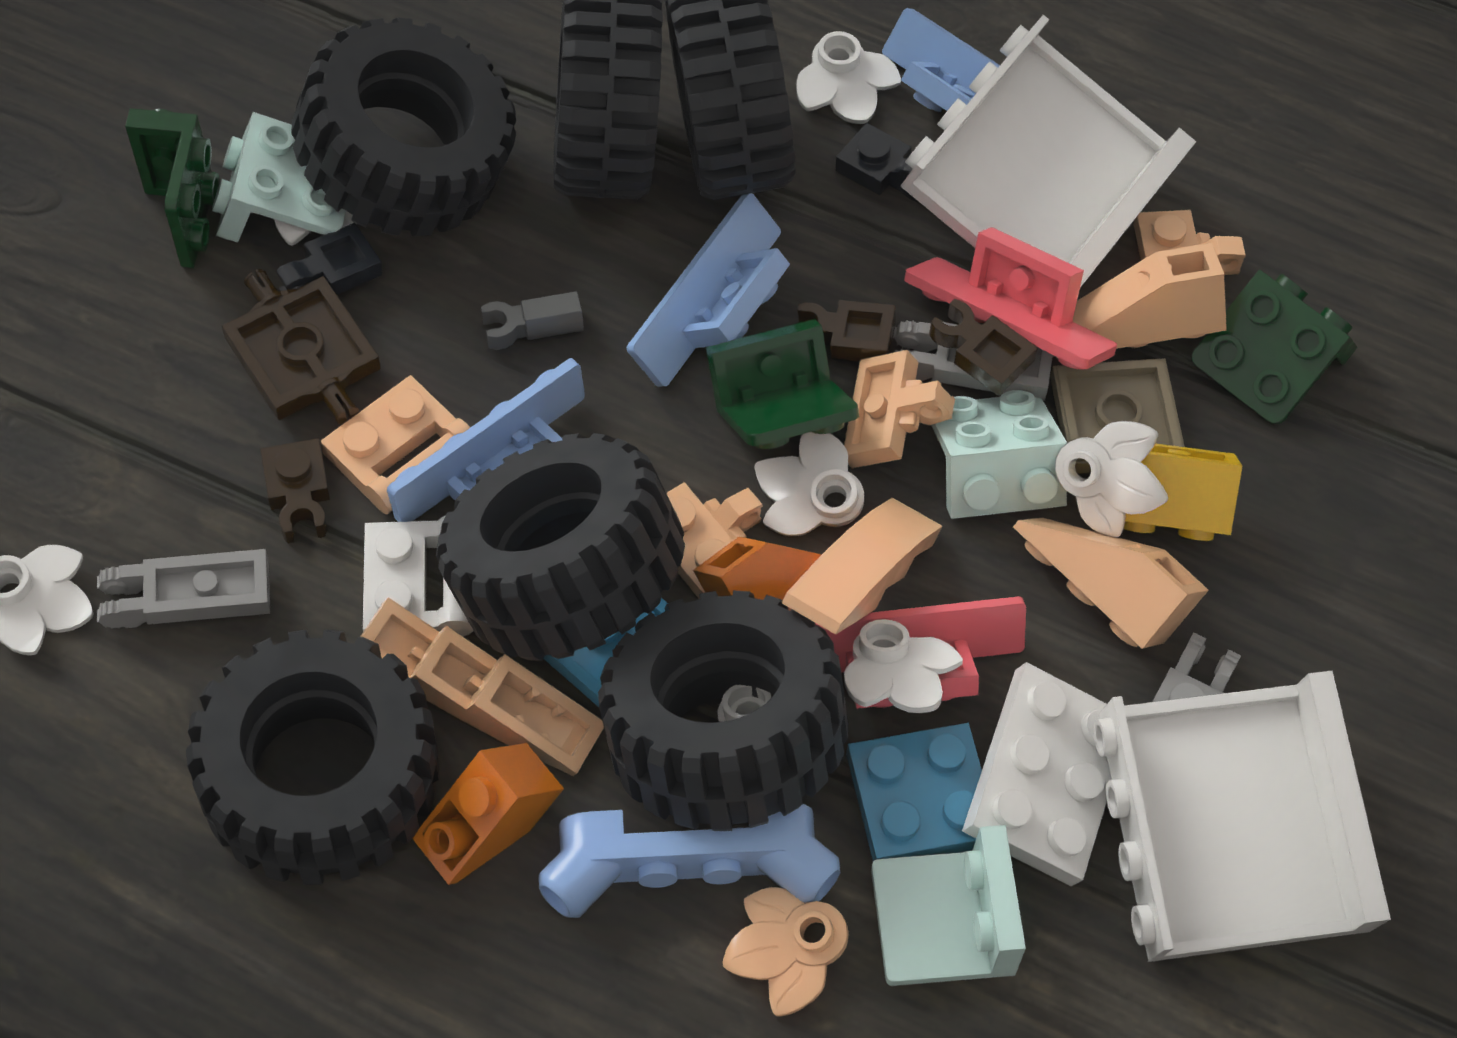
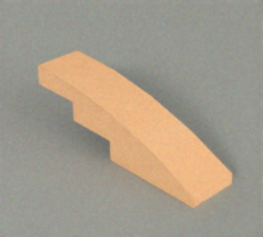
M890 498L871 510L836 540L789 589L782 604L836 635L876 610L886 588L903 579L915 556L933 546L942 525L900 501Z
M389 597L381 604L360 636L378 643L382 658L386 654H394L407 665L409 678L419 681L426 694L427 701L507 745L527 743L542 762L571 776L578 773L604 729L603 721L506 654L496 660L448 626H445L439 632Z

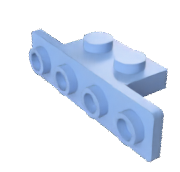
M911 8L903 10L882 49L883 55L906 69L901 81L916 90L913 95L914 99L925 107L937 112H941L942 109L948 111L958 98L967 105L976 94L969 86L989 61L996 67L1000 66Z
M752 193L741 195L627 345V352L657 387L669 385L695 348L708 347L742 338L749 328L747 322L758 307L775 294L778 288V280L790 265L778 248L770 249L780 236L781 230Z
M569 358L555 369L545 371L531 386L511 400L498 404L488 416L465 432L452 436L441 449L418 465L409 467L401 472L396 480L387 487L394 518L398 522L414 521L450 495L456 500L464 489L471 490L476 485V478L488 468L493 471L504 463L503 458L516 451L519 454L533 449V444L547 439L551 442L561 441L562 438L548 425L585 398L581 366L573 358Z

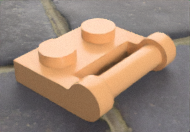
M410 375L322 439L320 443L322 453L382 513L389 514L392 511L387 487L405 469L418 465L441 449L452 436L465 432L470 426L462 419H456ZM437 433L441 437L389 477L385 478L381 475Z

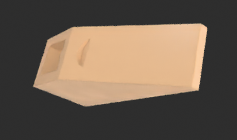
M1207 243L1154 252L1077 300L1072 322L1116 342V349L1124 347L1138 348L1154 342L1178 338H1198L1208 333L1226 331L1224 272L1213 244Z
M1046 518L1018 520L1013 526L1027 540L1024 544L1027 551L1041 563L1048 566L1054 565L1069 579L1067 587L1071 593L1087 605H1096L1112 620L1109 623L1112 631L1131 646H1140L1143 649L1165 643L1208 592V589L1164 549L1119 537L1107 536L1096 531Z

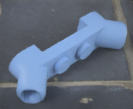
M802 804L798 809L786 816H783L781 812L768 816L769 821L767 824L750 828V825L748 828H732V831H713L708 829L624 834L623 810L589 811L576 813L561 820L559 824L560 853L540 872L539 889L545 900L556 911L569 918H580L613 883L639 881V884L645 887L661 888L676 883L677 879L703 878L705 882L710 884H729L738 881L742 876L766 875L779 887L786 889L800 901L807 903L820 901L830 891L840 875V862L838 856L815 839L812 808L805 804Z

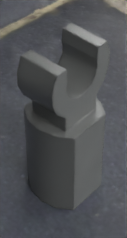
M577 291L520 301V305L510 306L505 302L498 301L489 302L481 306L483 325L493 323L504 325L498 329L486 330L489 349H505L511 346L517 338L526 337L527 340L584 331L582 309Z

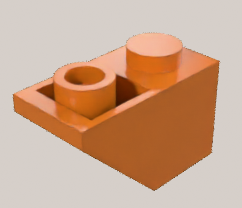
M737 537L696 567L693 572L705 593L716 591L718 596H732L733 590L750 591L754 594L755 599L764 600L765 596L769 595L783 600L789 589L822 554Z
M527 743L480 750L412 839L448 885L458 883L529 833L564 788Z

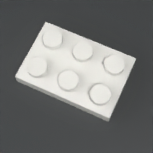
M1027 662L1017 668L1014 672L962 832L977 838L980 827L1006 825L1010 855L1069 886L1083 881L1107 802L1106 785L1108 780H1112L1107 756L1101 757L1099 755L1094 738L1095 720L1099 719V713L1107 704Z

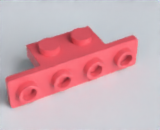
M993 227L978 232L971 272L939 257H934L906 269L904 281L921 289L927 298L949 304L954 299L963 301L972 309L974 320L979 323H985L993 315L1036 347L1058 357V361L1064 366L1073 369H1089L1115 355L1116 342L1072 322L1084 270Z
M1018 596L871 612L836 635L818 625L826 631L833 642L834 652L839 656L841 672H844L846 667L854 660L853 643L860 634V630L864 625L874 620H893L905 626L910 637H934L948 643L961 655L963 664L955 670L938 674L943 691L942 701H947L957 697L978 695L979 674L973 658L1020 653L1024 650L1026 605L1023 598ZM888 698L883 699L882 701L868 707H863L855 703L856 709L868 707L886 708L893 706V704L889 701Z

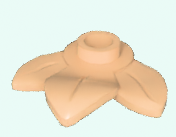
M769 887L761 889L744 898L745 910L753 924L743 928L732 938L723 958V967L727 971L743 978L760 981L768 980L769 1001L772 1012L775 1016L781 1017L800 1011L822 993L825 987L827 965L836 961L844 952L848 943L849 931L842 914L828 903L821 901L804 903L784 888ZM813 923L824 924L825 934L821 940L815 943L805 941L804 933L809 925Z

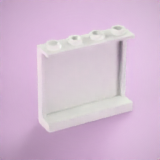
M1042 15L1030 31L1020 25L1000 49V52L1007 58L999 67H996L989 61L969 86L976 93L966 105L958 98L937 123L944 132L936 142H933L926 136L905 161L912 168V171L901 184V187L974 248L976 247L978 232L993 227L1084 270L1081 281L1082 286L1196 141L1181 128H1178L1167 141L1160 137L1038 35L1049 21L1045 15Z
M1333 671L1308 673L1297 685L1124 706L1122 696L1112 697L1099 713V719H1096L1094 723L1095 744L1101 757L1107 756L1112 780H1108L1106 785L1107 804L1113 818H1120L1124 842L1119 845V863L1124 879L1133 883L1137 906H1133L1131 912L1132 928L1137 943L1146 947L1148 962L1371 932L1391 920Z

